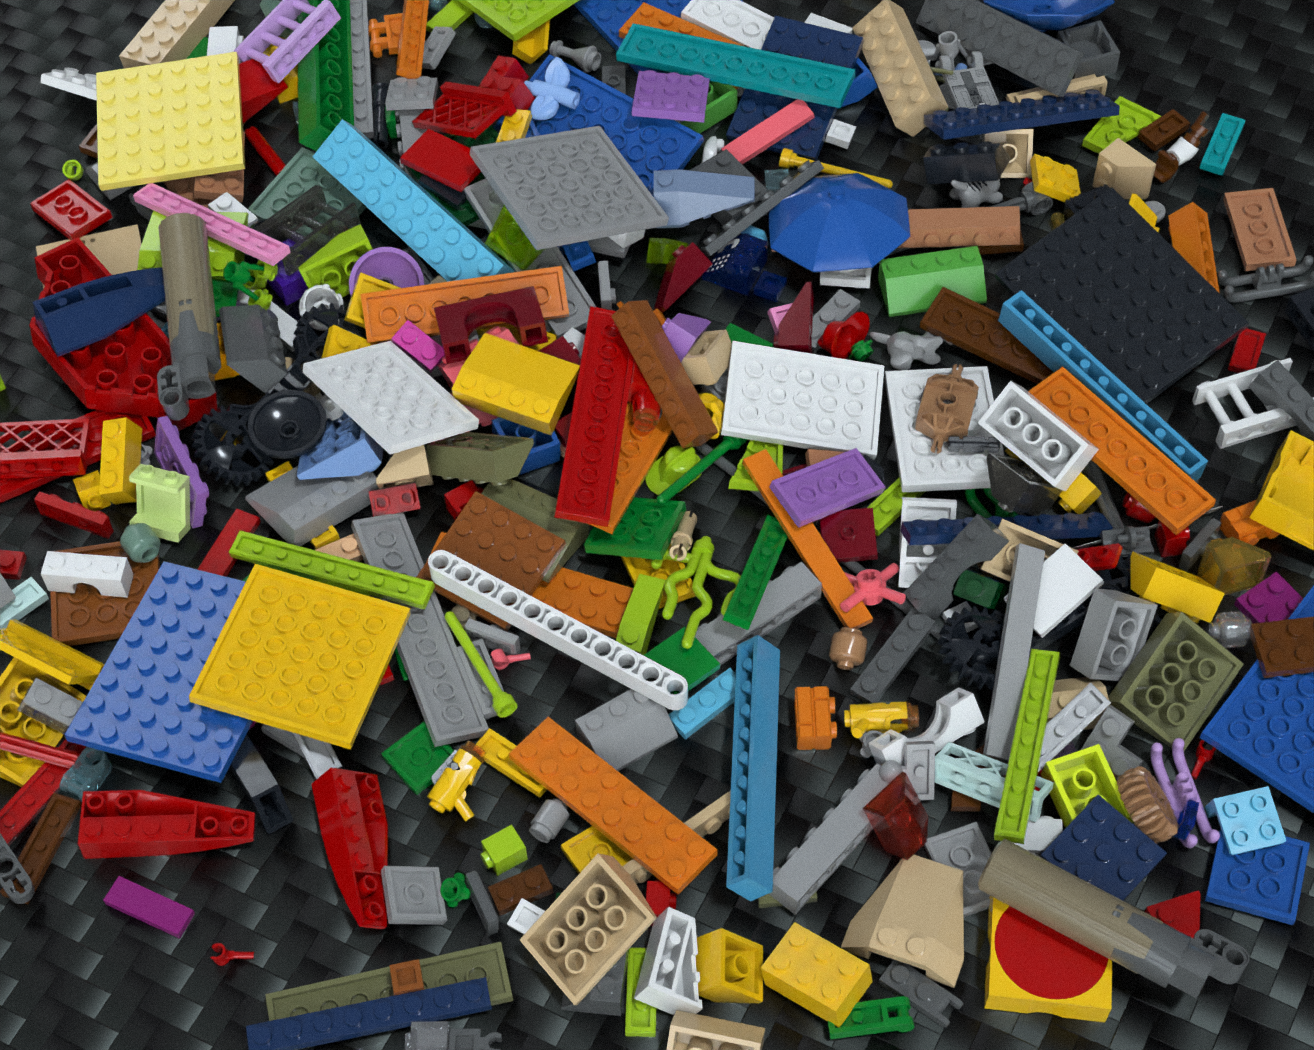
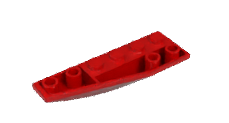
M331 767L312 783L321 835L328 860L346 904L359 927L385 929L387 927V909L381 870L384 866H387L388 824L378 777L376 774Z
M144 790L83 791L78 846L84 859L175 855L224 848L254 841L255 812Z

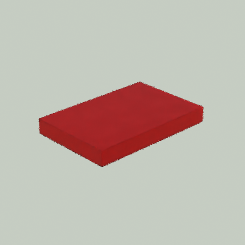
M429 128L400 157L401 164L459 192H462L481 172L469 155L471 148Z
M70 179L30 203L34 212L70 240L83 237L113 218L110 210Z

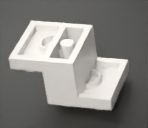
M902 497L901 525L904 521L916 519L924 521L939 520L941 518L956 519L957 501ZM900 531L898 586L908 588L949 544L909 545Z

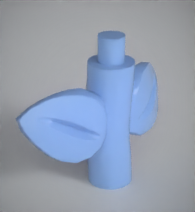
M555 57L548 65L544 76L545 82L534 80L533 82L526 80L524 82L532 95L537 97L530 107L532 118L535 120H548L554 117L558 111L559 103L572 109L578 106L580 94L566 88L570 81V73L566 64L559 57Z

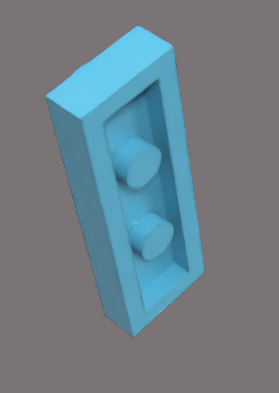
M728 668L689 698L687 705L683 709L674 710L669 714L675 730L685 740L735 702L736 673L731 668Z

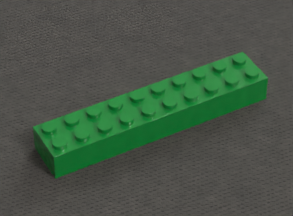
M323 0L307 1L310 5L317 8ZM329 0L341 19L298 63L299 143L316 152L342 119L354 126L350 0ZM301 12L297 16V22L301 24L309 14Z

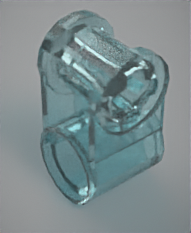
M86 747L72 767L62 777L60 790L77 795L81 802L83 791H97L112 771L111 761L105 751ZM101 760L98 764L91 766L93 762Z

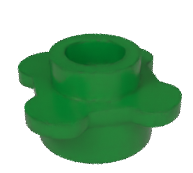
M861 340L851 347V355L848 358L850 360L854 358L856 361L862 362L874 353L870 346L873 341L868 340L864 342V340Z
M456 873L454 878L445 879L441 885V896L447 901L449 907H457L458 902L463 899H469L471 895V890L467 888L464 882L465 876L462 873Z

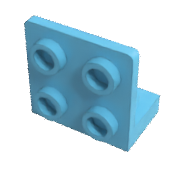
M1268 786L1215 798L1205 806L1208 818L1218 817L1229 854L1232 856L1286 842Z

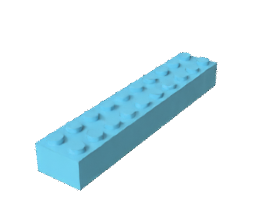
M342 119L313 155V158L448 282L515 272L361 131Z

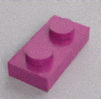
M409 320L391 338L394 344L430 373L445 356L443 347Z

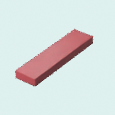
M797 99L721 148V150L727 149L743 165L814 119V113L803 100Z

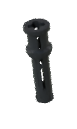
M377 83L372 87V94L374 95V100L372 101L374 112L373 143L379 149H382V142L384 149L388 147V128L385 116V101L389 88L387 83Z

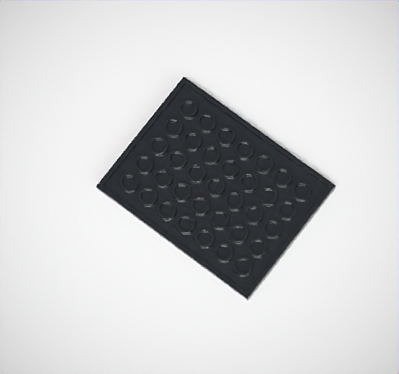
M1112 187L995 273V278L1012 296L1022 290L1145 404L1149 403L1243 332L1249 325V322Z

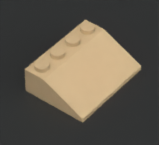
M598 853L523 935L520 941L574 1005H578L657 917L633 878L613 856Z

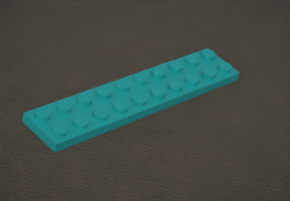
M634 23L616 53V60L620 62L675 72L681 75H702L703 77L710 78L709 81L841 108L855 78V69Z

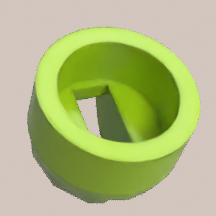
M76 160L65 162L62 168L63 174L72 181L79 180L84 173L83 167Z

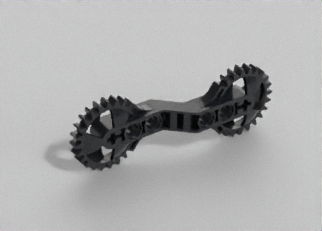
M322 303L318 309L313 306L309 312L305 311L296 324L297 328L293 333L296 336L293 340L294 362L287 369V374L257 403L251 405L230 404L227 411L221 405L217 411L212 408L208 415L204 414L194 428L195 431L191 437L194 439L191 448L197 449L193 455L195 458H202L199 467L207 465V475L214 472L216 473V481L222 476L226 485L232 479L236 486H239L242 480L246 486L250 484L252 479L258 482L261 476L264 477L266 475L265 473L274 464V457L263 454L253 445L248 433L250 414L261 400L273 393L284 390L305 392L314 383L303 373V363L322 359L328 330L332 325L367 339L365 328L344 320L346 312H344L343 305H340L337 310L333 303H330L328 308ZM317 320L327 326L328 329L319 337L310 326V322ZM213 422L228 431L221 442L208 427ZM238 440V441L240 442V444H237V445L235 446L234 444H235L236 441ZM249 451L260 462L257 468L241 460Z
M1120 555L1117 566L1113 569L1094 571L1104 581V584L1098 589L1116 590L1139 598L1140 595L1131 590V555H1128L1125 560ZM1121 570L1125 576L1112 580L1109 571ZM1093 594L1043 638L1033 630L1030 653L1031 649L1042 650L1073 629L1082 627ZM1156 602L1155 604L1158 606L1149 632L1152 629L1155 630L1166 613H1169L1161 608V604ZM973 606L970 612L963 608L960 613L955 611L951 618H947L939 632L940 638L937 644L941 645L938 653L946 655L942 661L943 663H951L952 666L949 672H959L958 680L966 677L968 678V686L974 681L977 682L978 689H981L984 684L987 685L989 690L994 688L996 674H991L985 666L998 663L1005 614L995 610L990 615L986 607L979 613L976 606ZM974 622L980 629L971 640L964 623ZM968 661L973 664L971 668L966 665Z

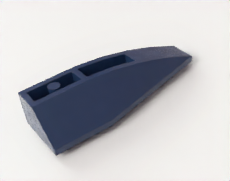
M162 267L106 276L33 302L36 323L57 356L103 340L165 301Z

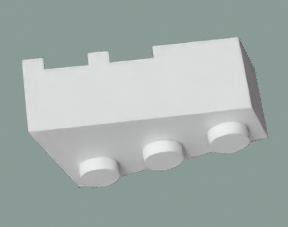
M668 907L653 922L634 999L672 1015L675 1014L676 1010L694 1014L702 1010V1000L699 999L698 993L700 972H697L696 969L698 948L695 918Z

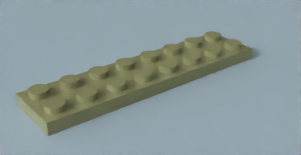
M501 942L419 960L424 989L486 977L491 1006L513 1001ZM389 966L265 994L269 1021L390 997L394 996Z

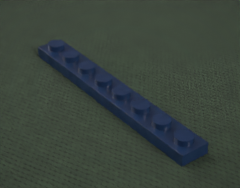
M1091 512L1089 514L1066 513L1064 515L1041 514L1039 516L1016 515L1015 517L991 516L986 518L997 527H999L1001 520L1004 519L1049 539L1100 537L1101 531L1113 530L1112 525L1103 513ZM973 518L904 521L900 531L909 545L950 544Z
M484 977L246 1026L249 1050H297L492 1010L487 979Z

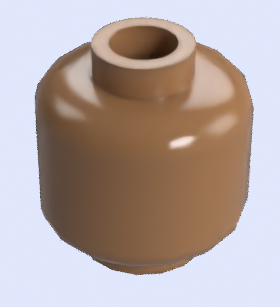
M843 627L832 636L829 657L837 663L838 668L853 670V666L861 665L865 660L867 639L862 636V631Z

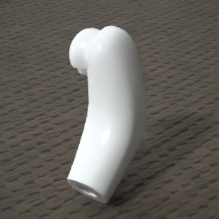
M711 136L707 140L703 150L702 163L717 155V151L722 152L721 148L724 147L723 139Z

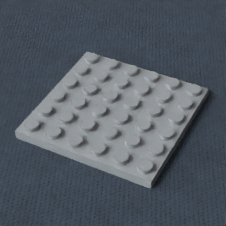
M600 126L473 146L470 149L469 155L536 250L666 226L669 217Z

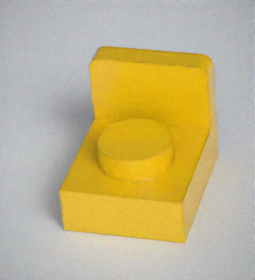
M98 470L73 479L82 505L86 509L95 512L111 505L110 501L99 495L100 474Z

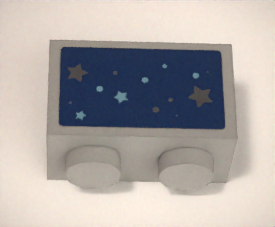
M36 678L17 710L65 735L83 702Z

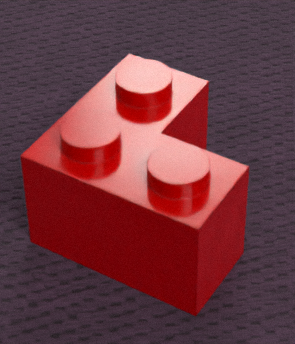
M498 56L479 87L508 91L516 109L528 110L535 99L524 84L529 76L516 58Z

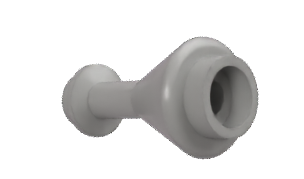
M561 40L553 41L549 51L554 57L562 55L571 58L585 73L597 70L601 63V54L595 46L571 49L563 46Z

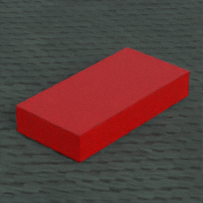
M1247 328L1238 336L1228 370L1241 373L1255 369L1266 333Z

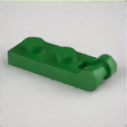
M900 996L857 1002L841 1027H836L832 1022L827 1021L830 1040L890 1031L908 1032L913 1030L915 1027L913 1017L909 1016V1010L911 1009L910 999ZM888 1012H896L897 1017L889 1018Z

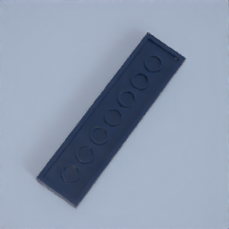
M1091 89L1086 90L1085 94L1065 93L1064 97L1046 95L1042 97V100L1025 98L1021 99L1020 103L1003 101L999 105L994 106L981 104L977 108L972 109L959 107L955 111L950 112L937 110L933 114L924 115V125L945 140L1119 115L1120 106L1113 102L1111 98L1102 95L1100 91Z

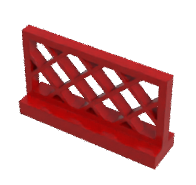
M445 82L440 87L443 95L435 101L434 109H425L412 121V124L415 128L426 130L429 128L437 132L477 138L501 115L511 117L517 110L508 91Z
M90 418L0 423V432L5 433L0 436V479L86 475L87 466L85 458L91 427ZM74 428H83L82 431L74 436L69 433ZM48 429L57 430L49 437L43 434ZM21 431H30V433L24 436L23 438H20L17 435ZM62 436L68 439L61 445L55 443ZM36 437L42 440L34 447L28 444ZM11 438L16 441L8 448L2 445ZM74 444L79 447V449H69V450H67L68 448H70V447L73 446ZM47 446H50L54 449L49 451H41ZM22 447L28 450L26 452H16Z

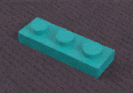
M1222 113L1201 161L1200 169L1223 176L1244 127V119Z

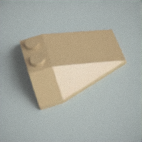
M906 853L850 921L841 949L867 959L870 958L871 952L924 969L926 970V977L930 980L955 988L964 962L963 870Z

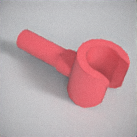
M496 649L491 652V660L497 670L505 669L509 663L531 659L530 653L506 656L502 649Z

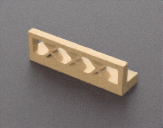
M1095 74L1071 80L1066 93L1085 94L1086 90L1093 89L1100 91L1105 96L1108 82L1105 76L1096 77ZM1041 87L1007 94L1006 100L1012 103H1020L1021 99L1025 98L1042 100V97L1046 95L1059 96Z

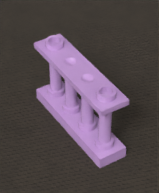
M282 0L234 52H237L241 62L254 59L262 63L271 79L280 83L341 17L329 0H323L317 8L310 5L307 0ZM301 12L309 14L301 24L294 21ZM286 28L293 30V33L286 40L278 37ZM271 44L278 47L270 56L263 54Z

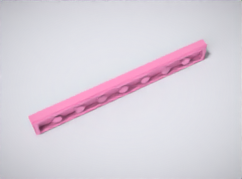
M147 184L133 195L135 202L167 217L176 213H190L201 217L206 223L207 236L272 266L291 253L289 245L156 184Z

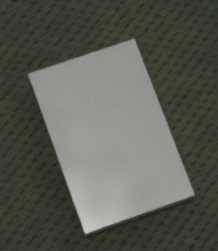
M977 822L923 840V846L930 860L963 870V918L989 909L990 895L979 890L978 882L992 853Z

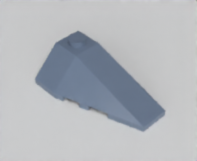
M680 169L654 171V198L669 217L667 225L657 227V229L684 227L696 219L702 217L706 219L711 217L713 213L722 210L729 211L754 202L755 178Z

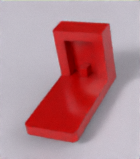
M1117 543L1077 549L1079 551L1077 555L1093 571L1113 569L1117 566L1123 547Z

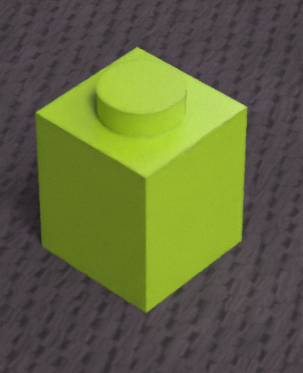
M512 825L481 841L483 852L480 854L481 859L487 869L493 868L497 876L528 860L526 846Z

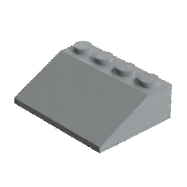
M297 466L245 496V498L287 543L302 546L327 531L331 525L334 527L370 505L369 491L379 490L376 483L377 477L372 472L366 471L358 476L299 480L297 477Z

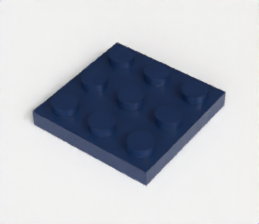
M1097 795L1048 846L1040 857L1124 901L1167 853L1100 795Z

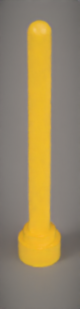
M783 148L779 167L789 169V167H799L808 160L810 163L814 162V160L798 157L796 153H793V150ZM820 162L824 167L820 171L822 173L830 175L859 173L889 189L893 186L892 181L889 179Z

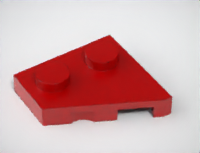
M1198 890L1147 906L1145 913L1193 938L1200 928L1201 894Z

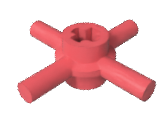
M892 563L881 572L875 569H866L859 572L857 576L844 572L854 587L855 592L840 603L841 609L844 612H848L861 601H863L864 605H876L883 598L903 604L906 595L886 587V581L899 572V566L896 563Z

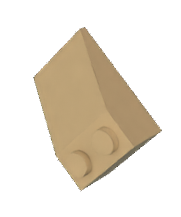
M1002 519L998 528L1008 538L1009 542L991 561H984L981 570L1010 582L1016 545L1021 543L1045 550V562L1064 544ZM1071 548L1076 554H1078V550Z

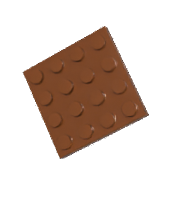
M475 491L434 552L437 550L447 551L532 596L565 547L566 542L564 539ZM427 561L416 578L433 582ZM434 583L435 592L467 608L475 615L493 625L499 626L506 632L512 624ZM508 603V604H506V605H507V606H510V605H513V604H515V603Z
M120 541L54 551L127 557L134 574L128 598L102 596L96 587L86 583H78L75 593L51 591L52 638L67 646L119 639L160 568L159 553L150 562H134L122 549Z

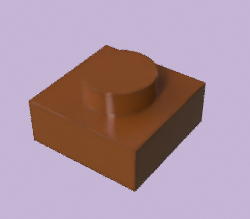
M419 959L389 965L394 996L425 990Z

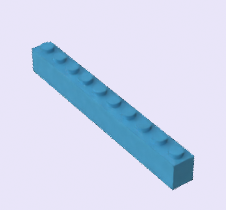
M1021 290L1003 303L998 321L1050 370L1056 372L1061 367H1064L1190 478L1197 481L1201 477L1208 460Z
M759 635L737 645L726 883L727 888L749 901L773 892L780 650Z

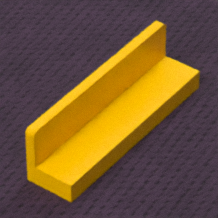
M550 19L517 41H513L512 54L528 64H532L548 49Z

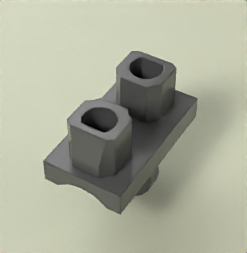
M1127 526L1125 529L1104 530L1100 533L1102 546L1119 543L1123 547L1122 557H1127L1132 552L1141 555H1150L1154 552L1150 541L1149 526L1136 528Z

